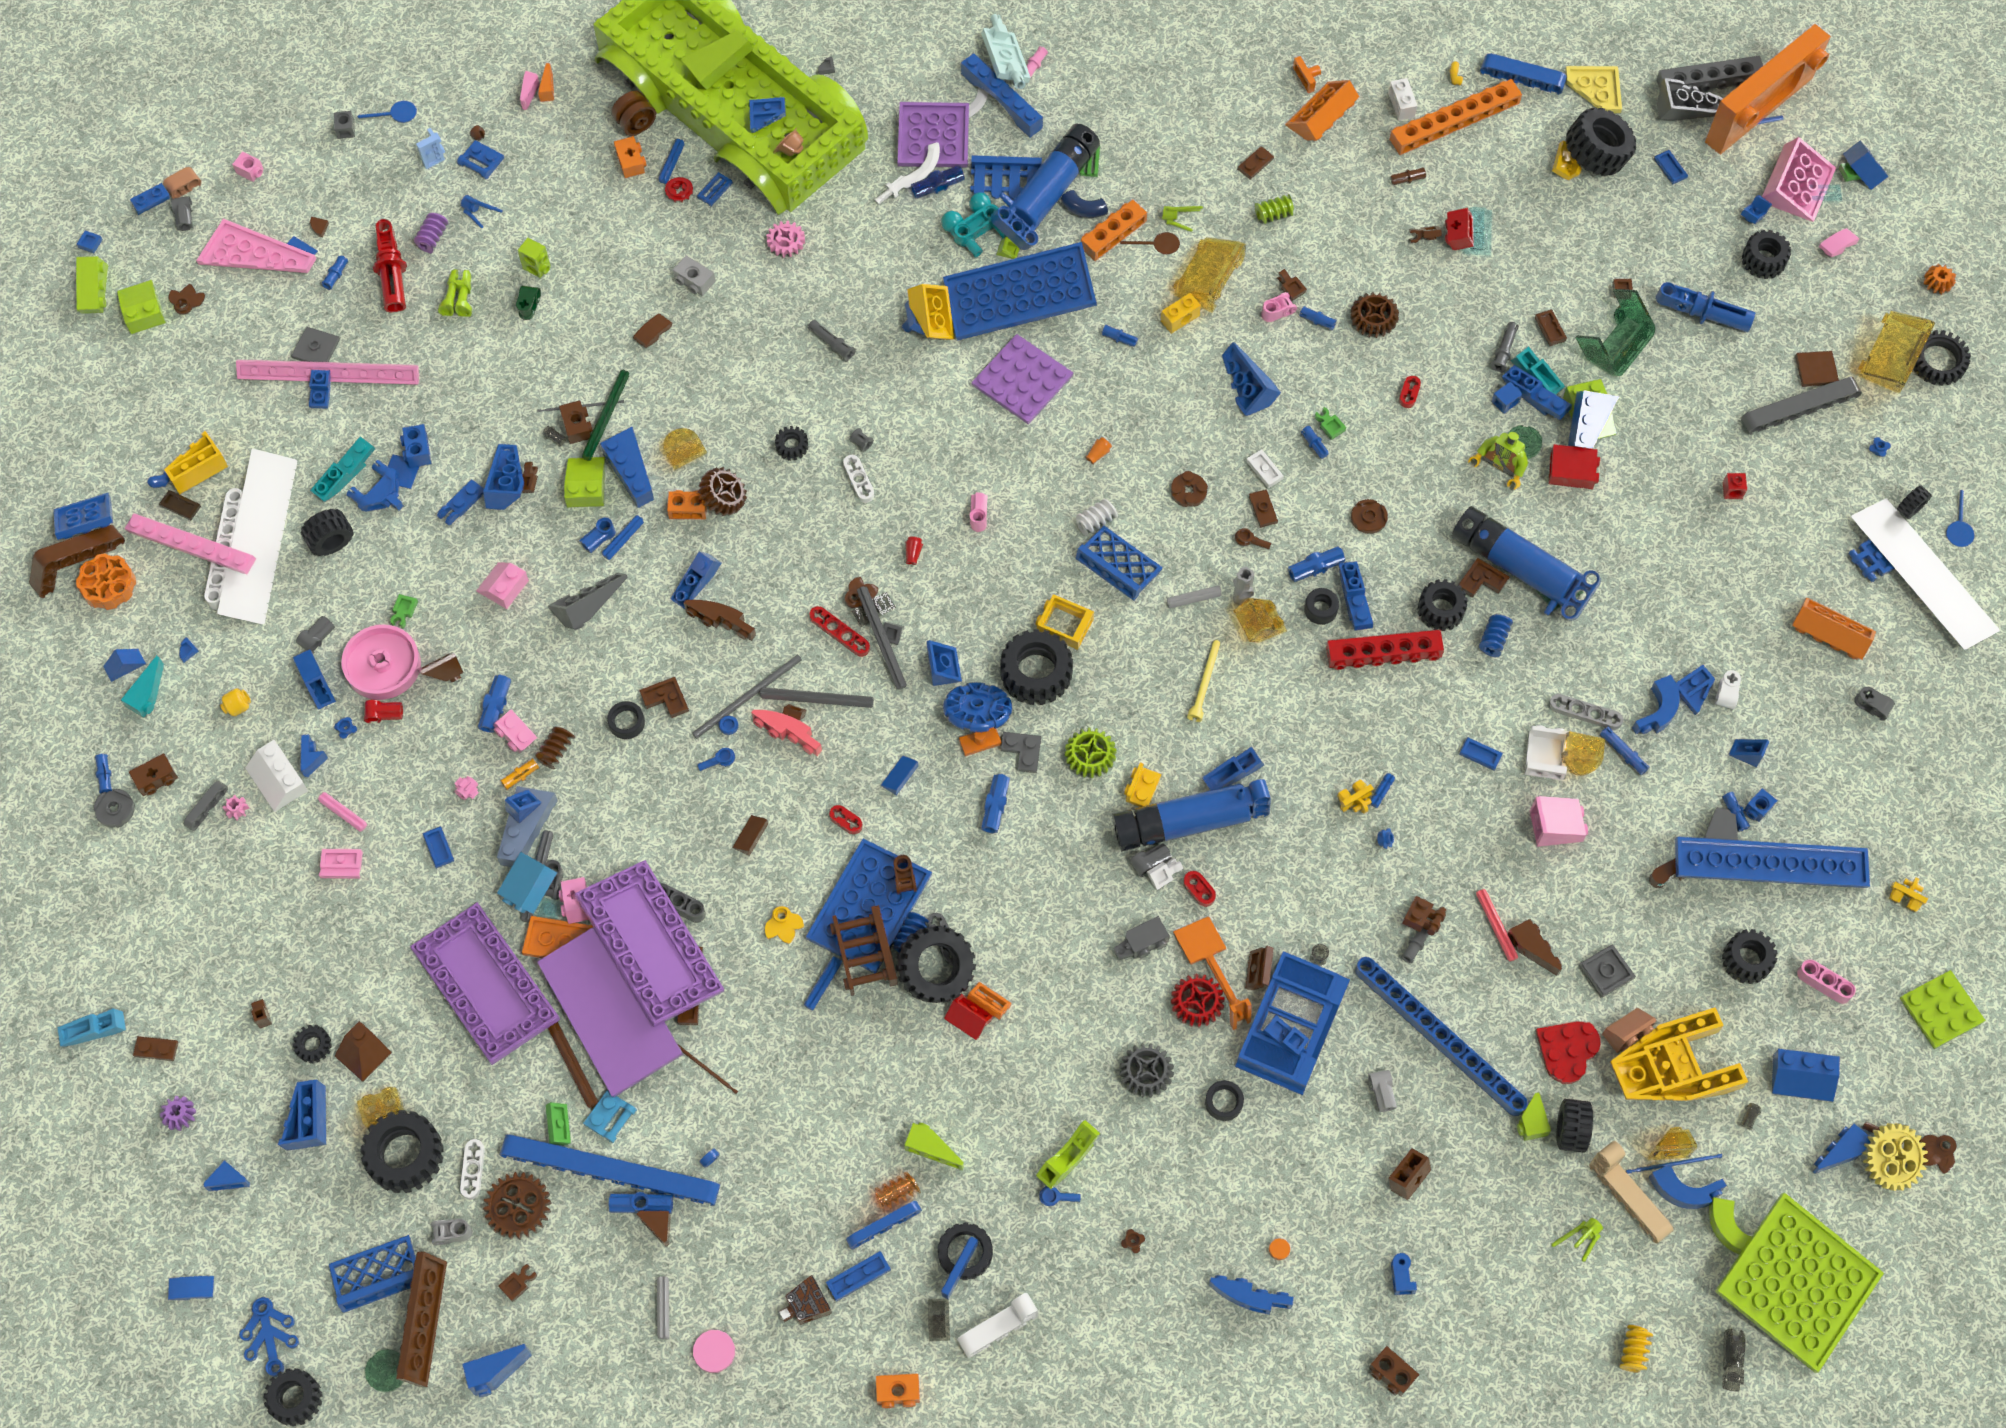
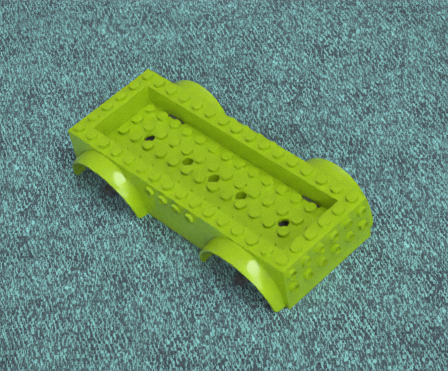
M621 0L619 4L611 8L593 24L599 50L595 56V62L598 64L602 59H606L628 77V79L624 80V84L627 87L629 86L630 90L636 86L655 108L657 114L667 109L717 151L714 156V162L717 163L721 158H724L741 170L748 177L743 181L744 184L749 186L750 190L756 185L778 215L786 210L792 212L865 150V142L868 140L867 126L861 111L848 92L827 76L817 74L808 77L792 64L785 55H781L773 45L766 43L762 36L755 34L748 25L745 26L731 0ZM736 30H739L742 35L746 33L752 40L750 44L754 49L707 90L681 60L683 57ZM784 97L786 116L751 133L749 100ZM797 128V132L803 137L801 153L794 154L793 156H788L782 152L773 153L779 143Z

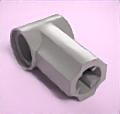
M1384 1070L1369 1073L1368 1080L1372 1083L1373 1088H1371V1091H1374L1379 1112L1396 1109L1390 1071Z

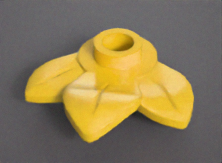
M779 906L773 910L772 918L767 921L765 934L767 939L778 935L783 942L790 944L795 937V929L804 928V923L798 914L791 913L785 906ZM783 913L786 916L784 919H779L778 915Z

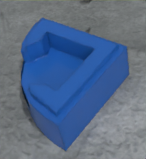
M187 637L181 642L179 652L182 662L185 663L199 652Z

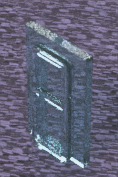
M1470 207L1468 209L1473 216L1474 247L1463 249L1462 254L1491 256L1492 210H1487L1484 207Z

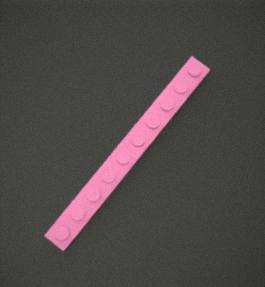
M270 360L236 361L237 379L310 381L311 370H330V382L419 384L418 365Z

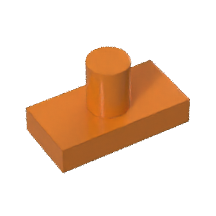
M1301 56L1294 58L1293 69L1307 92H1314L1316 85L1314 77L1321 75L1320 66L1315 65L1308 68Z
M990 728L987 732H975L959 737L965 756L1001 745L997 729Z

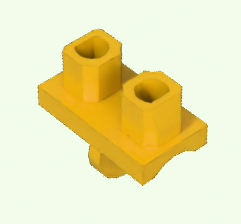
M1360 779L1352 785L1353 790L1356 792L1352 796L1347 789H1343L1338 793L1337 797L1341 803L1340 809L1343 812L1352 808L1355 813L1360 810L1365 814L1369 811L1367 805L1372 803L1368 797L1372 795L1371 791L1374 788L1371 784L1367 786Z
M1917 877L1913 881L1905 878L1903 884L1909 886V888L1896 881L1890 887L1892 891L1889 899L1900 903L1904 895L1911 898L1906 908L1917 912L1922 904H1926L1928 898L1914 891L1915 889L1922 892L1924 887L1918 885L1919 878Z

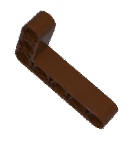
M108 525L107 527L41 548L33 555L29 584L40 598H45V595L54 592L57 570L93 558L96 555L117 549L118 545L124 544L125 538L114 525Z

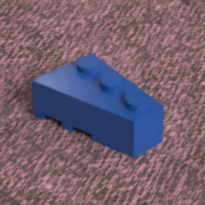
M317 1079L297 1082L289 1106L291 1108L288 1119L285 1120V1129L278 1145L285 1150L326 1145V1086Z

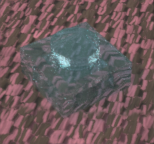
M544 898L537 916L558 920L563 903Z

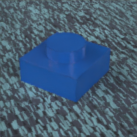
M85 230L77 242V246L79 249L95 253L103 239L100 235Z

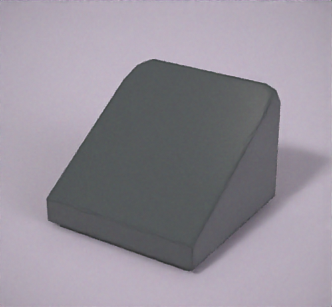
M888 621L884 622L883 628L890 643L899 644L905 626Z

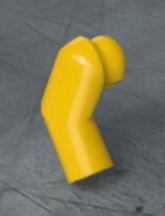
M1456 61L1452 62L1450 66L1451 82L1453 85H1462L1463 77L1457 76L1459 63Z

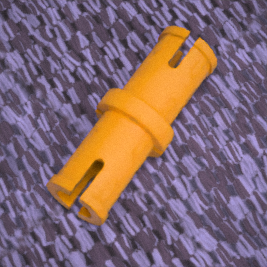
M532 758L521 767L514 768L511 774L500 781L508 790L522 780L523 782L526 780L525 777L539 769V766Z

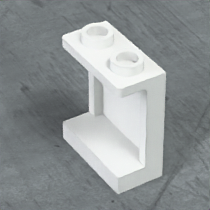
M1542 725L1531 726L1528 735L1524 775L1564 780L1567 771L1565 764L1570 732L1562 728L1550 729Z

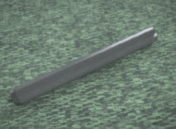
M860 587L857 589L858 596L896 689H903L907 686L868 588Z
M762 687L760 691L762 699L872 708L874 705V698L871 696Z

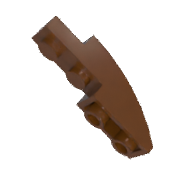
M686 600L684 602L686 613L692 618L698 617L707 627L713 626L717 628L721 623L723 628L729 631L731 629L734 630L744 640L749 639L752 641L756 636L755 628L745 623L744 614L735 608L707 600Z

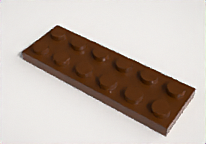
M417 1252L416 1260L414 1261V1272L410 1285L411 1291L407 1304V1315L396 1377L398 1380L418 1387H428L447 1261L426 1252Z

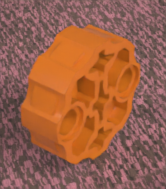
M105 553L96 555L94 559L86 561L80 567V574L76 579V585L90 606L111 610L117 608L121 603L127 602L132 597V591L136 585V577L125 559L118 555L110 556Z

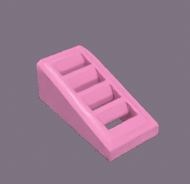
M529 71L524 73L520 96L523 110L528 109L540 85L538 75Z

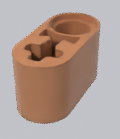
M185 167L167 177L163 181V186L174 199L187 194L196 186H201L202 182L191 167Z

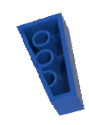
M633 427L601 442L603 455L636 506L640 508L653 501L652 488Z

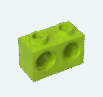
M527 237L518 249L522 268L541 278L549 272L551 267L546 247Z

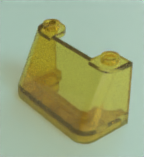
M1206 237L1204 240L1201 239L1197 247L1198 250L1182 277L1174 283V296L1181 299L1191 293L1199 302L1201 308L1213 313L1217 307L1215 301L1221 297L1222 290L1235 268L1237 269L1241 266L1245 259V243Z
M1890 311V313H1885L1881 323H1884L1883 328L1867 360L1861 361L1858 370L1861 371L1860 377L1900 394L1936 322Z

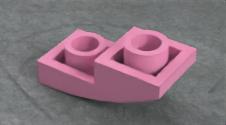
M1846 228L1824 240L1819 245V248L1826 255L1834 257L1842 254L1845 248L1856 245L1859 238Z

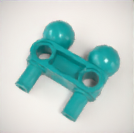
M981 192L975 193L970 198L969 206L974 213L963 220L960 213L952 210L947 211L941 218L943 229L951 233L957 245L967 247L975 258L983 252V249L975 241L981 235L991 229H995L1003 239L1007 237L991 222V217H988L999 207L991 204L989 196Z

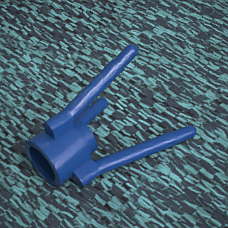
M465 195L461 200V207L464 208L463 213L468 215L480 228L484 226L471 213L476 212L479 206L500 213L503 212V210L483 203L469 195Z

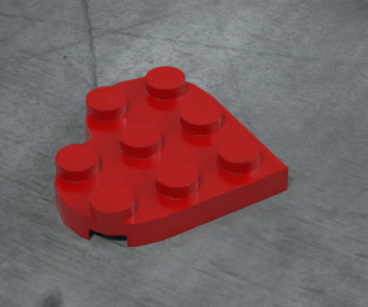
M1570 1022L1537 1028L1535 1030L1546 1070L1550 1077L1561 1082V1084H1573L1579 1081L1586 1072V1061L1592 1059L1600 1050V1035L1590 1022Z

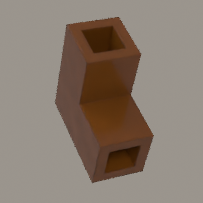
M261 999L251 1003L253 1009L251 1012L257 1026L261 1029L272 1025L266 1002Z

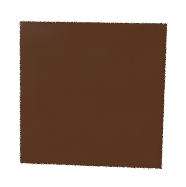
M1832 351L1796 353L1795 358L1802 387L1824 386L1839 381Z

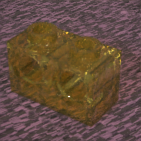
M387 1087L381 1090V1093L375 1095L368 1094L357 1101L360 1115L366 1128H369L371 1124L375 1126L378 1123L376 1119L382 1116L383 1119L388 1117L387 1113L393 1111L396 1115L399 1110H405L400 1092L396 1087ZM395 1099V1103L392 1106H386L389 1100ZM376 1106L374 1112L367 1113L369 1107Z

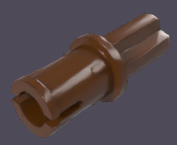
M1424 167L1411 171L1407 169L1405 172L1391 175V183L1397 185L1425 179L1426 171Z

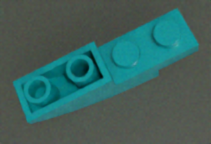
M360 436L337 464L332 463L310 491L324 502L329 500L367 466L364 462L376 448Z

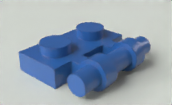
M1870 539L1859 546L1858 549L1861 553L1858 554L1855 549L1848 553L1852 558L1853 564L1858 565L1862 570L1861 574L1865 578L1867 577L1871 583L1877 579L1874 572L1877 571L1882 577L1895 569ZM1864 559H1867L1871 563L1870 567H1868L1867 564L1863 561Z

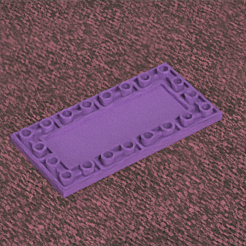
M646 860L575 893L576 899L653 1027L724 992L722 984Z
M478 902L410 946L491 1065L560 1020L558 1014Z
M594 927L538 961L541 970L612 1097H616L683 1055L665 1022L655 1027L652 1026Z

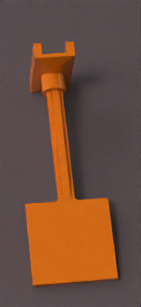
M1208 916L1173 931L1190 965L1203 959L1208 963L1230 1003V1025L1232 1029H1237V1022L1243 1019L1246 1020L1247 1024L1251 1023V1003L1249 999L1240 1001L1236 998L1213 956L1226 950V946L1210 917Z

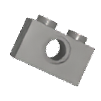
M687 255L673 269L674 280L681 286L683 284L687 286L693 294L698 293L703 296L716 282L714 272Z

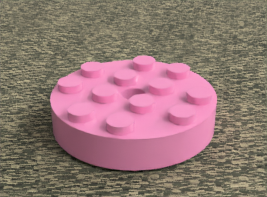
M374 625L361 630L350 639L343 651L341 663L343 673L355 692L369 699L385 700L399 696L413 685L419 675L418 669L421 668V657L414 640L407 632L392 625Z

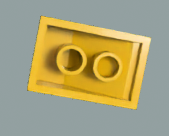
M920 284L907 289L910 309L926 337L946 340L955 339L948 286Z

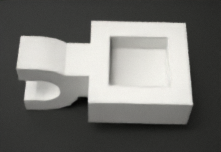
M1172 858L1167 864L1161 862L1147 871V874L1154 888L1158 890L1173 880L1172 874L1184 868L1180 861L1177 862L1175 858Z

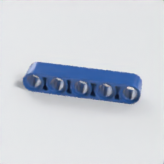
M1492 53L1485 55L1480 69L1482 75L1488 74L1490 77L1497 79H1507L1506 81L1512 79L1516 84L1522 83L1524 86L1537 87L1550 93L1551 91L1556 92L1558 95L1563 92L1567 78L1563 72Z

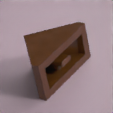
M639 1211L637 1213L638 1218L667 1247L670 1239L671 1222L669 1211Z

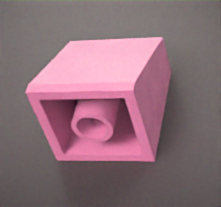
M1541 796L1535 798L1530 809V816L1537 847L1584 841L1586 835H1588V826L1584 824V808L1580 806L1579 799Z

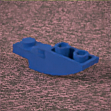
M1515 365L1502 376V379L1507 384L1511 382L1514 386H1517L1521 390L1522 398L1544 416L1549 413L1558 420H1561L1572 408V404L1545 389L1543 382Z
M1357 561L1339 563L1341 585L1349 620L1352 621L1354 631L1373 628V620L1365 596V586Z
M1221 1275L1210 1278L1209 1286L1228 1301L1245 1309L1270 1315L1271 1307L1291 1309L1293 1306L1294 1297L1289 1296L1288 1293L1277 1292L1276 1294H1269L1267 1290L1256 1289L1254 1292L1252 1291L1253 1283L1248 1282L1247 1279L1236 1278L1235 1280H1227L1226 1276Z

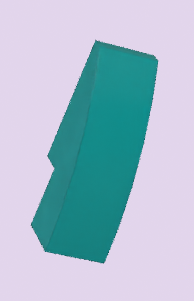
M1529 346L1510 360L1516 367L1543 382V387L1555 395L1565 387L1543 358L1539 360Z

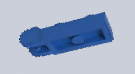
M471 479L438 511L437 516L442 519L452 510L453 512L445 521L446 524L451 525L484 495V488Z

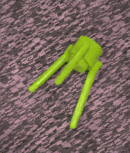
M1164 206L1162 219L1167 220L1166 224L1174 225L1192 232L1193 229L1173 220H1177L1178 212L1201 211L1203 206Z
M1590 1218L1587 1222L1582 1221L1579 1226L1557 1239L1551 1246H1557L1582 1229L1581 1233L1583 1235L1574 1244V1248H1578L1586 1238L1592 1239L1582 1257V1262H1585L1595 1243L1601 1237L1599 1233L1603 1230V1226L1594 1218Z

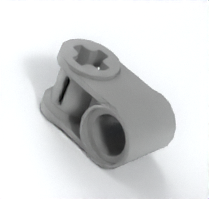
M463 1219L431 1222L434 1239H432L433 1245L463 1242L472 1236V1227ZM460 1227H466L464 1233L457 1234V1230Z

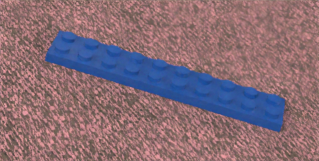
M1692 837L1675 838L1676 877L1855 888L1870 887L1868 848Z

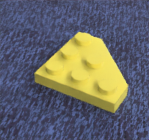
M1566 66V85L1597 107V109L1605 108L1606 111L1611 110L1614 113H1621L1622 102L1617 66Z

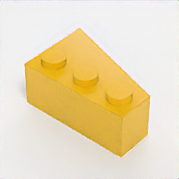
M206 431L201 434L202 437L196 443L193 442L189 445L190 449L184 455L180 454L164 469L179 495L228 467L223 455Z

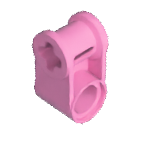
M1282 293L1275 298L1265 301L1261 316L1264 321L1273 322L1295 313L1297 306L1291 302L1288 293Z

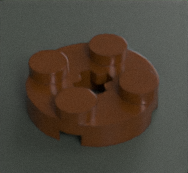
M1185 471L1173 480L1171 495L1173 500L1182 507H1196L1205 501L1208 485L1198 474ZM1186 487H1192L1193 493H1186Z

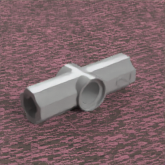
M1247 567L1240 568L1236 578L1233 579L1235 587L1233 601L1235 604L1240 605V607L1246 606L1250 597L1254 595L1252 588L1254 572Z

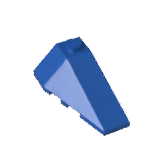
M1232 342L1222 354L1227 373L1233 376L1231 387L1236 389L1238 396L1235 398L1236 404L1244 415L1249 416L1270 407L1281 392L1255 362L1235 342Z

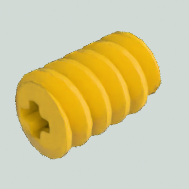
M1627 1325L1630 1331L1626 1332V1337L1629 1339L1624 1340V1344L1627 1347L1623 1348L1625 1355L1621 1357V1361L1624 1364H1621L1620 1368L1629 1372L1639 1373L1641 1370H1647V1367L1642 1365V1362H1649V1359L1643 1355L1650 1353V1350L1646 1349L1645 1346L1652 1345V1342L1646 1340V1338L1653 1337V1334L1643 1327Z

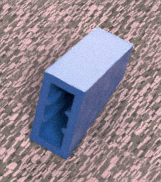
M311 649L294 656L295 664L318 710L336 702Z

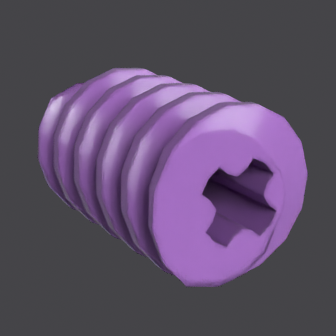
M437 213L427 214L423 225H421L417 236L414 238L416 246L424 252L433 253V248L437 246L436 242H439V237L443 235L442 231H445V226L449 224L448 220Z

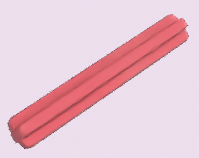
M1485 889L1476 892V896L1508 961L1516 960L1518 955Z

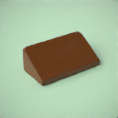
M751 815L732 848L750 856L768 826V820Z

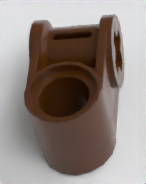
M898 855L894 860L897 895L906 891L917 892L911 859L907 855ZM900 863H906L908 867L905 869H900L898 865Z

